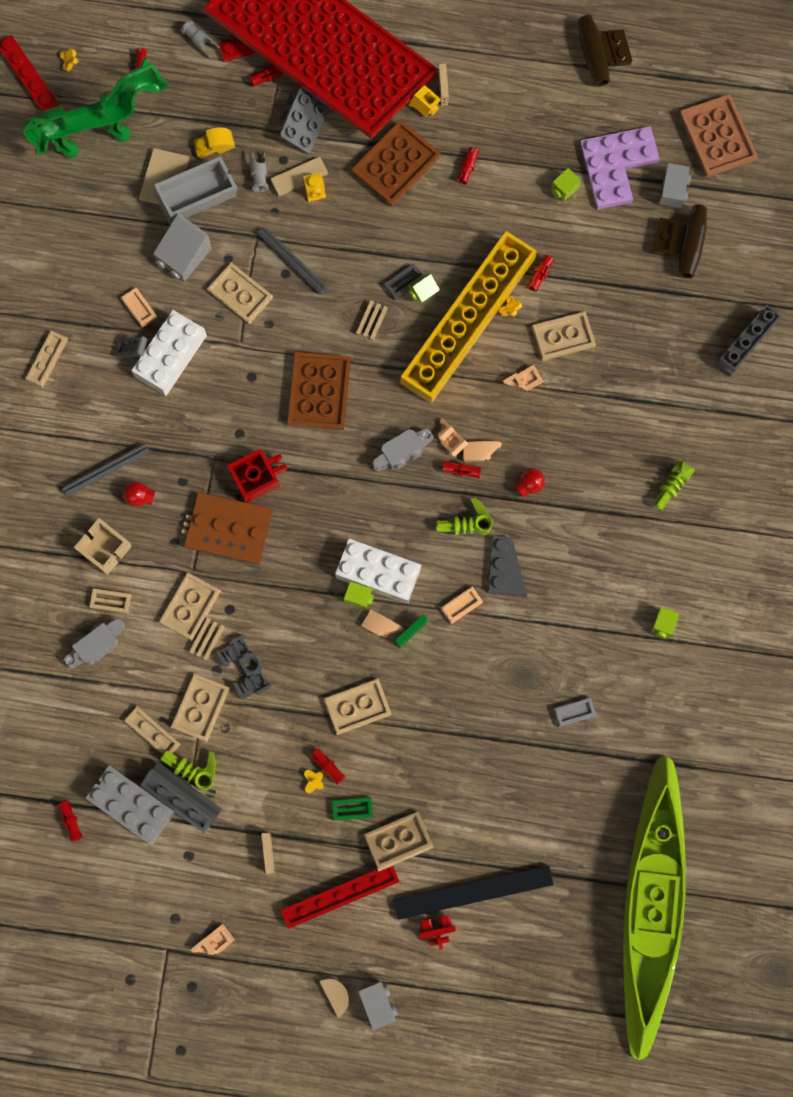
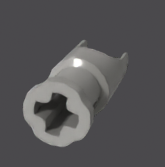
M192 20L187 21L182 26L181 33L186 34L192 39V43L198 49L212 58L204 51L203 46L207 42H212L219 48L216 42L203 30H199Z
M251 150L249 157L250 172L254 184L252 185V190L254 192L267 191L269 187L266 184L267 166L265 152H262L261 163H258L254 159L253 150Z

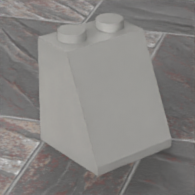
M178 213L153 255L156 260L155 263L160 268L168 269L171 276L177 280L180 278L185 282L211 251L212 247L208 234Z

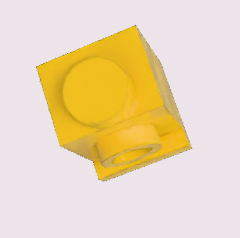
M424 85L413 96L409 106L416 108L425 117L429 114L433 116L439 109L437 105L441 99Z
M321 172L303 176L308 202L326 198Z

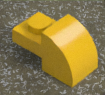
M227 128L206 130V135L193 140L197 157L200 159L215 152L222 154L235 148L232 132Z

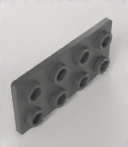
M299 86L297 90L289 94L277 125L282 127L279 137L306 154H310L329 107Z

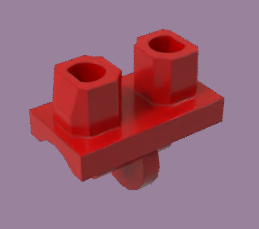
M449 915L438 917L440 928L438 929L432 928L431 919L420 921V939L436 936L437 939L429 940L430 946L438 945L439 950H443V943L450 942L449 936L441 938L440 935L456 932L455 925H452Z

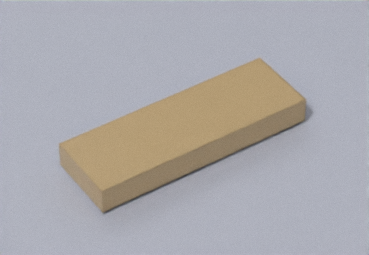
M318 157L271 178V182L278 196H281L303 186V176L321 172L323 177L328 175V171L321 157Z
M50 330L25 380L43 388L68 338Z
M138 706L124 719L130 727L162 755L166 751L173 754L181 745Z

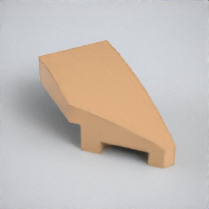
M532 365L519 374H513L503 380L506 385L528 391L543 383V380L535 366Z
M442 418L440 420L441 432L438 434V438L441 440V444L455 457L468 443Z
M498 441L467 442L468 445L464 447V461L477 462L484 461L485 459L489 460L493 452L502 446V443Z
M370 610L361 625L364 629L378 636L382 635L384 638L388 637L389 634L400 633L404 630L402 626L373 610Z
M222 924L195 945L191 951L195 953H208L209 955L218 954L235 939L224 924Z

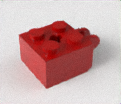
M262 449L227 465L246 503L280 487L276 476L286 471L288 467L284 464L272 470L271 465L282 460L281 454L267 459ZM251 474H255L257 477L253 479Z

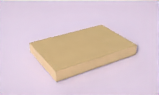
M154 148L139 199L160 205L154 195V184L185 172L189 163V156Z
M232 262L207 288L210 294L248 324L273 299V295Z
M585 311L532 325V331L542 361L596 347Z
M187 572L161 616L159 623L193 641L221 590Z
M193 673L171 728L208 742L230 687Z
M378 678L323 698L337 735L392 715Z
M418 811L363 834L378 871L434 848Z

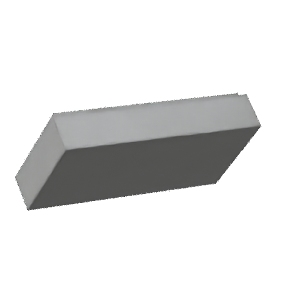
M591 697L553 708L559 727L597 716Z

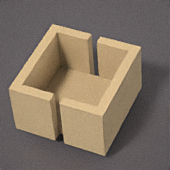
M98 518L88 530L94 538L91 540L85 534L74 548L108 575L117 565L118 561L116 559L118 557L122 559L132 545Z

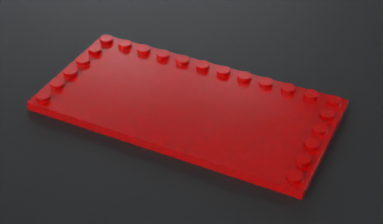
M211 0L203 7V13L370 139L424 85L426 86L438 74V68L346 0Z

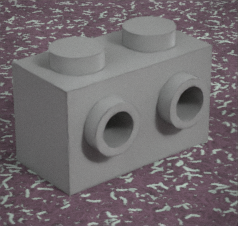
M671 163L667 164L660 196V205L681 208L683 202H687L689 191H686V186L690 185L692 176L689 174L690 167Z
M382 981L358 990L373 1031L396 1022L395 1016L398 1013L394 1003L391 1005L389 1003L388 996H391L387 984L383 985Z

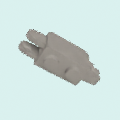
M427 428L415 433L414 430L408 429L383 444L382 454L373 461L374 470L382 472V470L388 467L391 470L394 468L400 469L406 465V461L411 458L415 460L423 454L424 447L434 439L430 430Z
M116 619L108 625L105 623L96 624L91 628V632L88 635H82L75 640L76 644L72 646L74 649L64 658V661L71 669L84 662L93 665L118 646L116 637L122 631L124 632L126 628L125 623L121 619Z

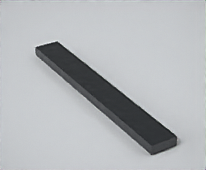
M548 865L395 899L394 905L397 919L400 920L553 886L554 884L550 866Z

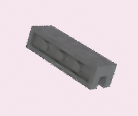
M766 305L723 354L716 366L731 377L775 326L781 315Z
M158 763L154 769L148 772L140 787L203 833L215 822L222 811V808L161 763Z

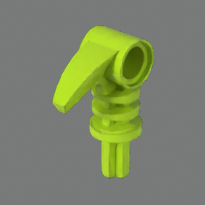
M679 459L671 470L668 479L664 482L665 484L659 487L661 493L653 502L655 508L662 510L670 498L675 499L677 496L676 492H679L684 482L688 481L695 468Z
M473 498L471 502L477 512L475 517H470L469 520L463 517V520H459L458 516H454V520L437 521L436 530L437 532H455V535H459V531H463V534H466V531H469L470 534L476 531L479 535H487L491 531L493 522L484 505L476 498ZM481 521H485L488 523L489 527L486 529H482L479 527L478 523Z
M169 751L162 755L161 761L175 769V775L183 774V779L185 777L189 778L188 782L191 780L195 782L196 787L201 791H207L212 787L216 770L213 752H209L205 769H201L198 766L194 768L192 767L193 763H187L188 759L186 757L180 759ZM207 776L210 779L209 785L205 787L199 785L200 777Z

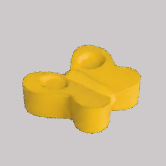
M69 48L68 51L60 52V57L65 61L62 69L67 72L72 69L74 64L78 63L74 49Z
M508 296L506 299L507 305L501 307L499 312L501 316H515L517 310L522 307V304L519 300L515 301L513 296Z
M306 770L304 776L308 780V784L305 787V791L312 793L316 789H323L324 785L321 782L323 774Z

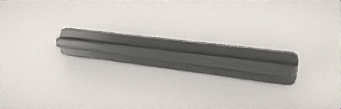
M266 227L259 230V236L320 295L327 290V286Z
M143 443L62 487L63 492L66 496H69L148 454L149 450L146 444Z

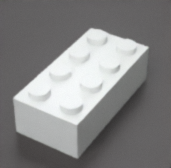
M172 310L144 351L143 356L140 357L131 370L134 377L167 396L207 337L205 329Z
M348 539L335 576L336 579L347 583L351 581L372 588V592L408 604L421 570V564Z

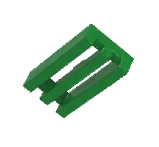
M423 614L395 640V644L402 648L428 623L429 619Z
M372 797L332 801L334 821L373 818ZM368 802V806L337 808L338 804ZM369 810V814L337 816L338 812Z

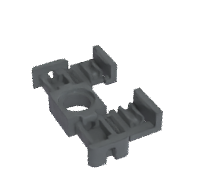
M245 635L231 640V647L227 646L220 651H216L225 668L230 666V662L234 660L237 662V659H239L248 679L245 678L246 681L241 684L239 682L233 684L242 700L253 695L257 689L256 693L259 695L263 691L272 688V684L268 685L261 672L263 668L254 651L250 652L244 640L246 638ZM250 659L256 661V667L253 670H248L245 666L246 662Z

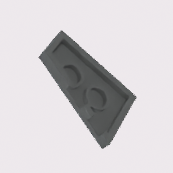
M492 537L488 593L527 596L512 537Z

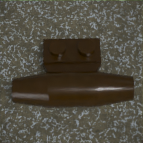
M584 15L578 19L580 43L587 68L596 86H605L610 82L608 64L614 65V67L631 65L633 61L624 29L607 31L601 35L591 15Z
M699 204L693 205L685 225L674 219L661 217L659 219L653 254L668 257L679 254V276L683 278L694 277L701 259L707 231V207Z

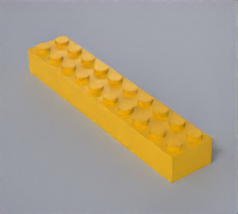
M506 231L404 371L400 384L432 404L533 263L537 250Z

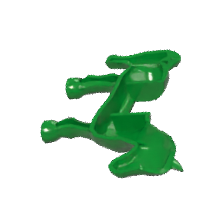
M145 57L141 65L120 78L112 90L98 93L100 102L67 112L64 111L62 105L42 110L37 118L27 117L22 124L23 134L26 140L36 147V155L48 152L50 140L54 144V148L58 152L61 151L66 158L76 157L79 153V147L75 140H69L65 137L85 130L105 126L108 134H112L116 141H128L131 137V131L127 125L120 124V121L127 119L134 113V100L138 92L160 93L167 89L168 82L160 75L157 68L149 63L148 58Z

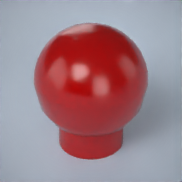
M536 468L525 469L514 488L523 498L527 494H536L543 489L545 477Z
M131 481L124 487L123 498L128 505L140 507L144 504L152 505L155 490L148 489L144 483Z

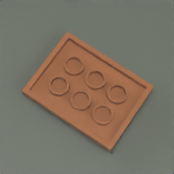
M731 94L680 111V118L706 177L757 160L758 155Z

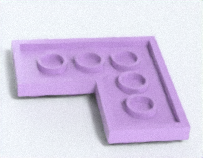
M651 126L580 140V147L597 210L632 203L633 196L625 169L657 163L660 159Z

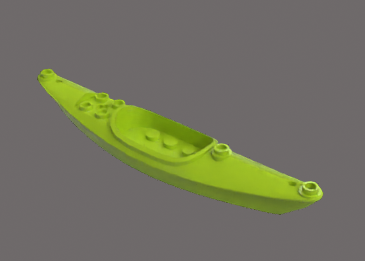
M661 756L657 759L649 780L635 837L626 891L623 935L625 1014L630 1054L638 1060L647 1057L656 1037L675 971L684 922L686 859L683 816L677 773L673 760L668 756ZM663 829L662 832H665V836L660 839L657 833Z

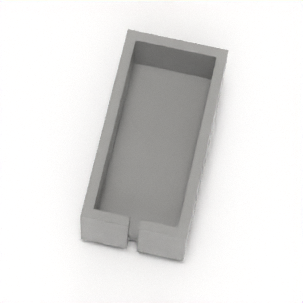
M221 156L154 184V195L170 225L178 213L188 218L234 198L237 194V186L231 175L228 174V169Z
M109 765L99 778L101 784L96 783L86 796V799L145 842L153 845L176 812Z

